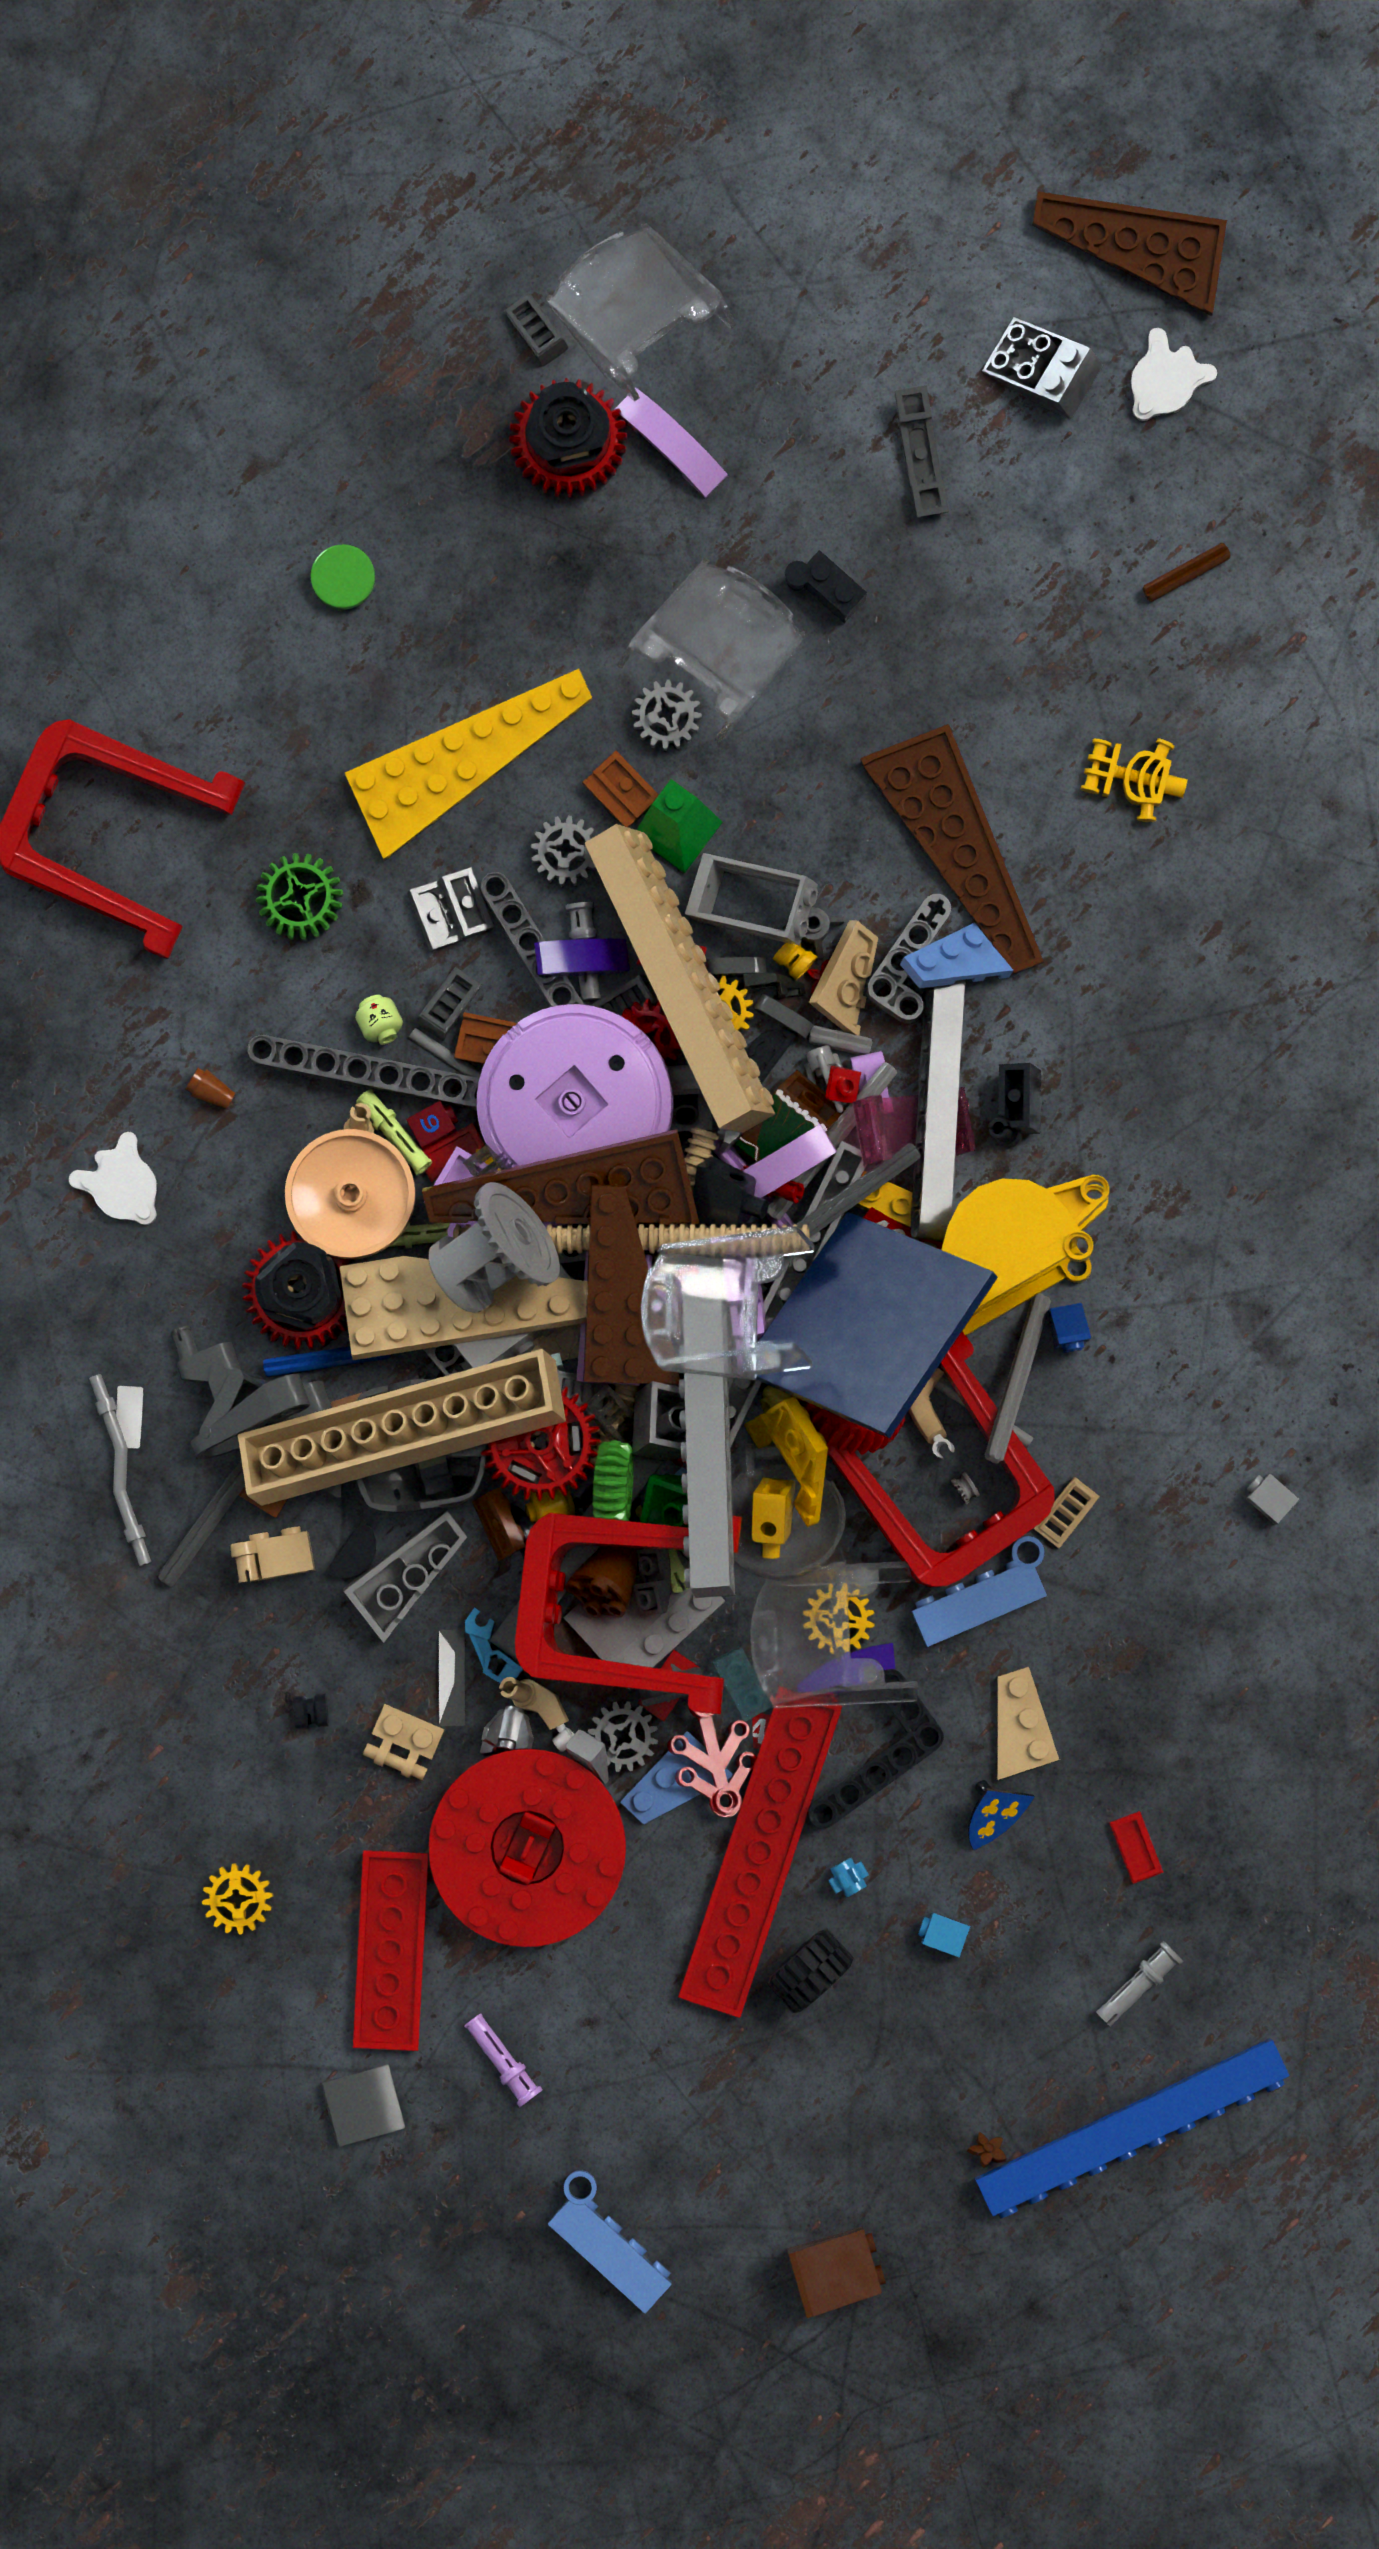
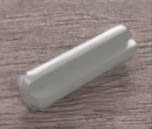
M816 1025L813 1026L809 1035V1043L813 1045H829L831 1049L857 1055L869 1054L871 1051L872 1039Z

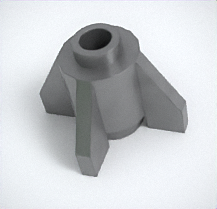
M811 907L808 920H814L815 923L820 925L816 929L808 927L806 935L801 940L814 944L817 959L822 960L824 959V952L821 941L826 938L830 927L844 924L845 921L843 916H828L823 910Z
M506 1706L505 1709L497 1712L484 1727L480 1754L486 1756L517 1749H532L534 1737L529 1717L524 1714L522 1708Z

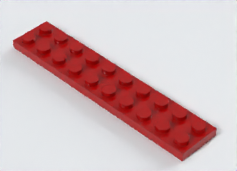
M780 1686L678 1998L738 2018L741 2017L843 1706Z

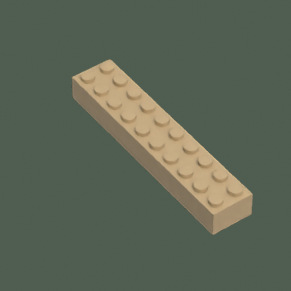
M615 824L585 842L584 844L718 1127L744 1133L774 1116L775 1112L772 1108L774 1104L770 1092L765 1087H762L758 1078L760 1076L759 1068L751 1058L749 1059L744 1049L747 1046L743 1035L734 1028L731 1021L733 1018L732 1011L724 1001L722 1002L717 992L720 989L716 978L711 973H708L704 964L706 962L705 954L698 945H695L690 935L693 933L692 927L678 910L679 900L674 891L668 888L664 880L666 873L663 866L654 859L650 851L653 846L649 837L644 832Z
M543 1349L238 1434L246 1494L263 1506L566 1422L556 1360Z

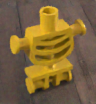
M1096 738L1092 740V743L1095 745L1093 753L1088 755L1087 760L1093 762L1092 768H1085L1084 774L1087 777L1085 785H1081L1080 789L1082 791L1099 794L1100 790L1097 788L1099 779L1106 780L1102 796L1108 798L1113 778L1123 779L1126 799L1131 804L1141 805V813L1137 816V820L1142 822L1156 821V817L1153 816L1154 806H1160L1163 794L1183 798L1188 779L1168 775L1171 760L1166 759L1169 750H1173L1175 747L1172 743L1157 738L1156 743L1158 746L1154 753L1146 750L1140 751L1131 759L1127 767H1121L1117 765L1122 744L1115 743L1112 757L1108 758L1105 757L1106 750L1111 747L1112 743ZM1147 759L1141 771L1132 769L1137 761ZM1153 763L1158 764L1153 774L1146 773ZM1100 764L1109 766L1108 772L1099 770ZM1162 770L1161 776H1158V773ZM1130 781L1137 783L1138 796L1131 792ZM1143 784L1149 786V798L1145 796Z

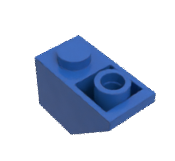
M1082 1303L1050 1308L1048 1315L1054 1348H1062L1063 1353L1080 1351L1082 1348H1085L1084 1344L1091 1339Z

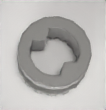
M965 1471L961 1473L960 1479L953 1478L951 1480L956 1491H960L958 1494L965 1504L970 1502L969 1499L972 1496L976 1498L980 1496Z

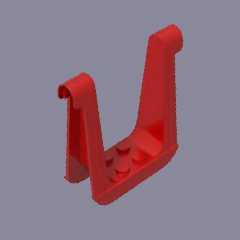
M71 719L56 721L45 728L38 738L1 821L0 865L9 876L146 933L143 939L145 950L162 958L169 959L183 928L182 925L40 855L29 844L30 831L33 825L40 826L46 812L45 805L43 804L45 797L52 798L59 782L56 773L62 765L69 761L79 760L93 764L227 815L233 814L246 783L223 771L216 773L212 783L76 723Z
M962 1331L939 1365L988 1443L998 1408L964 1362L973 1354L974 1347ZM1012 1430L1004 1460L1000 1461V1464L1015 1488L1013 1506L1006 1514L999 1511L984 1520L982 1523L986 1528L976 1533L973 1529L957 1539L956 1542L959 1546L948 1553H939L925 1544L855 1452L849 1454L846 1447L838 1451L837 1445L834 1443L827 1446V1456L829 1455L915 1582L927 1587L948 1586L959 1581L1039 1525L1050 1514L1055 1502L1053 1485Z
M549 1513L538 1519L528 1534L515 1636V1653L521 1668L531 1677L548 1680L688 1694V1706L692 1711L721 1714L724 1678L569 1655L558 1647L554 1638V1625L560 1624L562 1606L557 1604L558 1591L563 1592L565 1587V1572H561V1565L564 1556L569 1550L582 1545L684 1550L683 1540L684 1536H689V1528ZM733 1516L734 1553L738 1554L742 1517Z

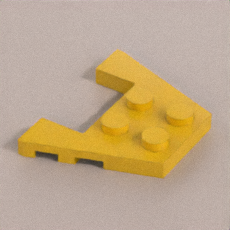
M793 1396L768 1409L767 1412L758 1415L754 1420L745 1423L744 1426L758 1449L770 1445L772 1440L801 1485L793 1505L806 1526L809 1527L820 1521L828 1448L825 1438L820 1432H817L810 1421L806 1408L801 1406L796 1397Z

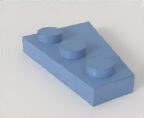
M975 922L905 956L900 963L919 988L952 985L957 980L972 979L973 982L984 981L985 977L998 976L999 979L1009 978L1013 972L1010 965Z
M688 1731L683 1735L691 1745L706 1753L705 1747ZM680 1740L674 1744L677 1751L682 1750L683 1743ZM668 1751L620 1803L641 1823L646 1824L701 1794L690 1786L681 1787L677 1784L675 1775L680 1768H693L699 1778L714 1786L712 1774L682 1754L673 1755ZM727 1768L725 1769L728 1780L733 1774ZM684 1771L682 1773V1780L689 1783L691 1776L689 1772Z

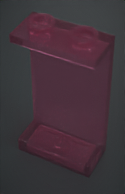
M959 1087L955 1156L976 1151L965 1087ZM874 1095L852 1102L863 1166L877 1165L893 1159L892 1155L908 1143H912L915 1146L918 1095L890 1098Z

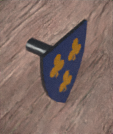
M986 1780L978 1782L975 1788L981 1797L976 1803L968 1823V1839L972 1849H978L1006 1832L1021 1817L1035 1796L1033 1794L995 1790L990 1787Z

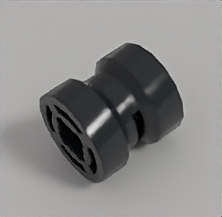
M317 1694L314 1698L306 1699L304 1696L293 1697L296 1729L306 1728L311 1724H316L318 1727L329 1726L326 1694Z

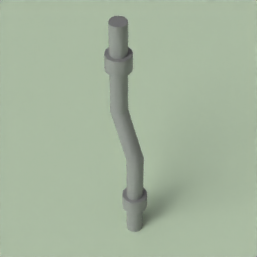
M98 1374L90 1377L89 1380L97 1399L95 1403L99 1416H103L115 1450L113 1494L126 1530H124L126 1540L132 1544L138 1564L141 1567L152 1561L143 1539L146 1537L142 1524L138 1525L126 1491L128 1447L115 1414L117 1410L113 1397H109L102 1375Z

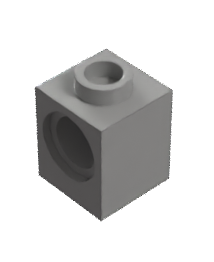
M1271 1474L1266 1475L1264 1478L1258 1475L1247 1488L1250 1494L1246 1500L1274 1525L1278 1524L1299 1500Z

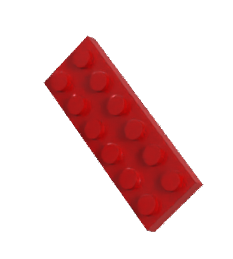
M363 1850L353 2048L419 2051L429 1853Z

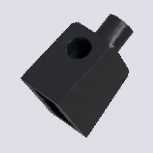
M712 1156L697 1165L693 1197L699 1225L711 1226V1224H715L716 1227H721V1224H725L726 1228H731V1224H735L736 1228H740L742 1224L750 1220L751 1216L763 1219L767 1213L769 1202L766 1199L754 1196L756 1186L754 1176Z

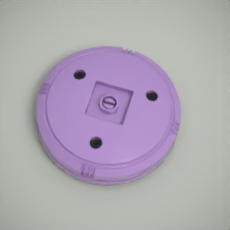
M567 1004L546 1008L525 1017L515 1026H512L499 1039L488 1055L481 1071L477 1090V1115L480 1130L494 1159L498 1160V1164L502 1165V1169L670 1131L674 1110V1096L670 1074L663 1057L651 1039L640 1028L622 1016L606 1009L581 1004Z

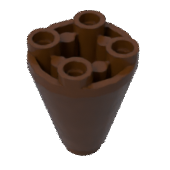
M601 1546L572 1574L565 1586L566 1590L584 1604L583 1610L593 1617H600L601 1614L623 1617L630 1604L633 1585L635 1584L639 1568L636 1550L642 1548Z

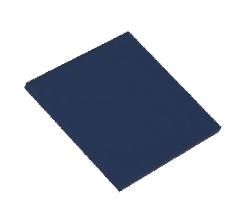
M847 1212L740 1369L749 1377L890 1438L998 1277L989 1269Z

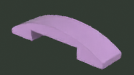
M636 387L615 408L621 410L620 418L636 433L639 432L682 473V477L705 499L728 476L712 456L681 425Z
M819 1124L742 1171L754 1176L756 1179L754 1196L762 1198L830 1157L837 1150L822 1125Z

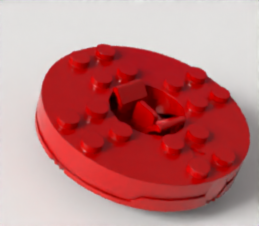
M517 1749L505 1751L485 1758L471 1766L455 1780L444 1794L435 1812L430 1830L429 1860L431 1872L436 1887L448 1908L463 1924L474 1932L492 1941L510 1946L537 1947L549 1945L567 1939L586 1928L604 1911L618 1888L625 1864L626 1839L624 1825L617 1805L607 1788L592 1772L566 1756L546 1750Z

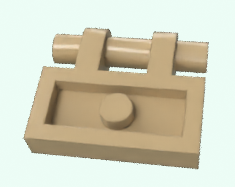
M384 1704L372 1732L373 1735L382 1738L383 1742L380 1748L368 1743L363 1755L373 1759L374 1764L381 1767L385 1764L401 1771L400 1775L407 1778L413 1776L423 1781L428 1769L416 1764L420 1755L431 1760L433 1759L445 1729ZM393 1743L410 1750L407 1760L390 1753Z

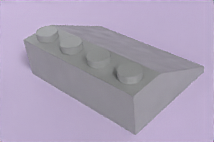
M676 1550L684 1569L690 1568V1562L679 1550ZM638 1568V1572H637L635 1584H638V1583H641V1582H642L641 1573H640V1569H639V1568ZM679 1579L683 1592L674 1593L671 1588L667 1613L640 1617L633 1588L629 1607L623 1617L601 1614L600 1617H593L583 1610L584 1604L580 1602L564 1619L602 1660L654 1668L724 1604L725 1600L721 1596L695 1598L691 1589L688 1588L686 1590L684 1584Z

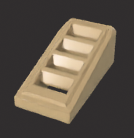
M1073 1477L1055 1500L1050 1514L1033 1529L1059 1549L1100 1496L1076 1477ZM1074 1489L1088 1501L1083 1505L1069 1493ZM1064 1500L1068 1501L1079 1510V1513L1077 1515L1073 1514L1062 1505V1502ZM1056 1510L1072 1521L1069 1526L1053 1515ZM1048 1520L1063 1531L1061 1536H1058L1045 1525Z

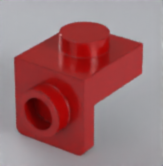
M831 1065L825 1095L826 1099L856 1104L861 1072Z

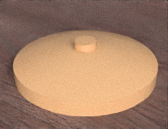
M337 1130L316 1138L298 1154L292 1163L286 1179L285 1204L295 1230L306 1243L321 1248L328 1256L334 1258L361 1259L385 1250L404 1232L414 1210L415 1184L407 1161L389 1141L364 1130Z

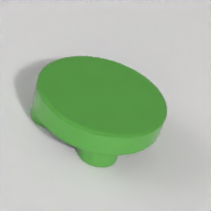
M344 544L335 545L320 553L314 561L311 569V583L315 594L324 604L334 610H347L361 605L369 598L375 588V571L369 557L359 548Z

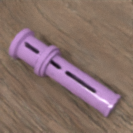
M480 2013L464 2025V2027L468 2029L483 2052L502 2075L499 2077L501 2079L500 2082L502 2085L509 2087L518 2099L517 2105L520 2108L543 2089L541 2086H536L525 2072L526 2066L524 2063H517Z

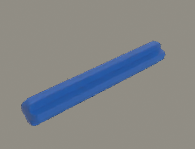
M349 1346L265 1359L263 1361L265 1375L271 1377L389 1359L391 1354L353 1360L351 1347Z

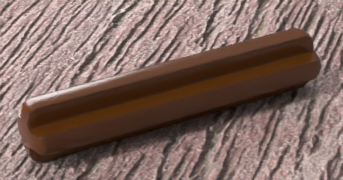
M1220 543L1147 583L1143 587L1145 597L1149 602H1152L1229 560L1231 554L1228 547L1224 543Z

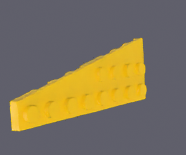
M580 669L345 772V776L383 860L390 858L393 853L406 843L412 841L416 835L429 825L439 820L452 807L462 802L493 778L502 768L516 760L520 754L533 744L539 742L556 726L566 721L592 700V696Z

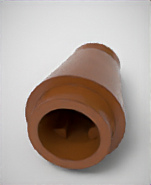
M199 1067L185 1090L192 1093L191 1097L227 1109L236 1093L230 1090L227 1085L207 1068L204 1071Z

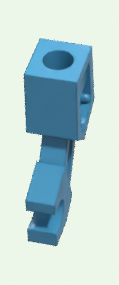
M474 1607L465 1620V1633L470 1635L483 1667V1673L499 1683L506 1677L517 1679L523 1669L500 1650L492 1651L488 1641L491 1639L495 1621L490 1618L485 1626H478L475 1619L480 1611ZM498 1655V1659H503L507 1662L499 1676L492 1673L493 1671L489 1669V1664L492 1661L491 1656Z

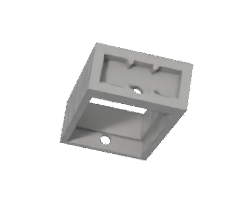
M703 853L685 915L699 923L800 946L801 939L808 930L810 909L817 900L818 884L804 875ZM724 871L798 888L785 931L712 914Z

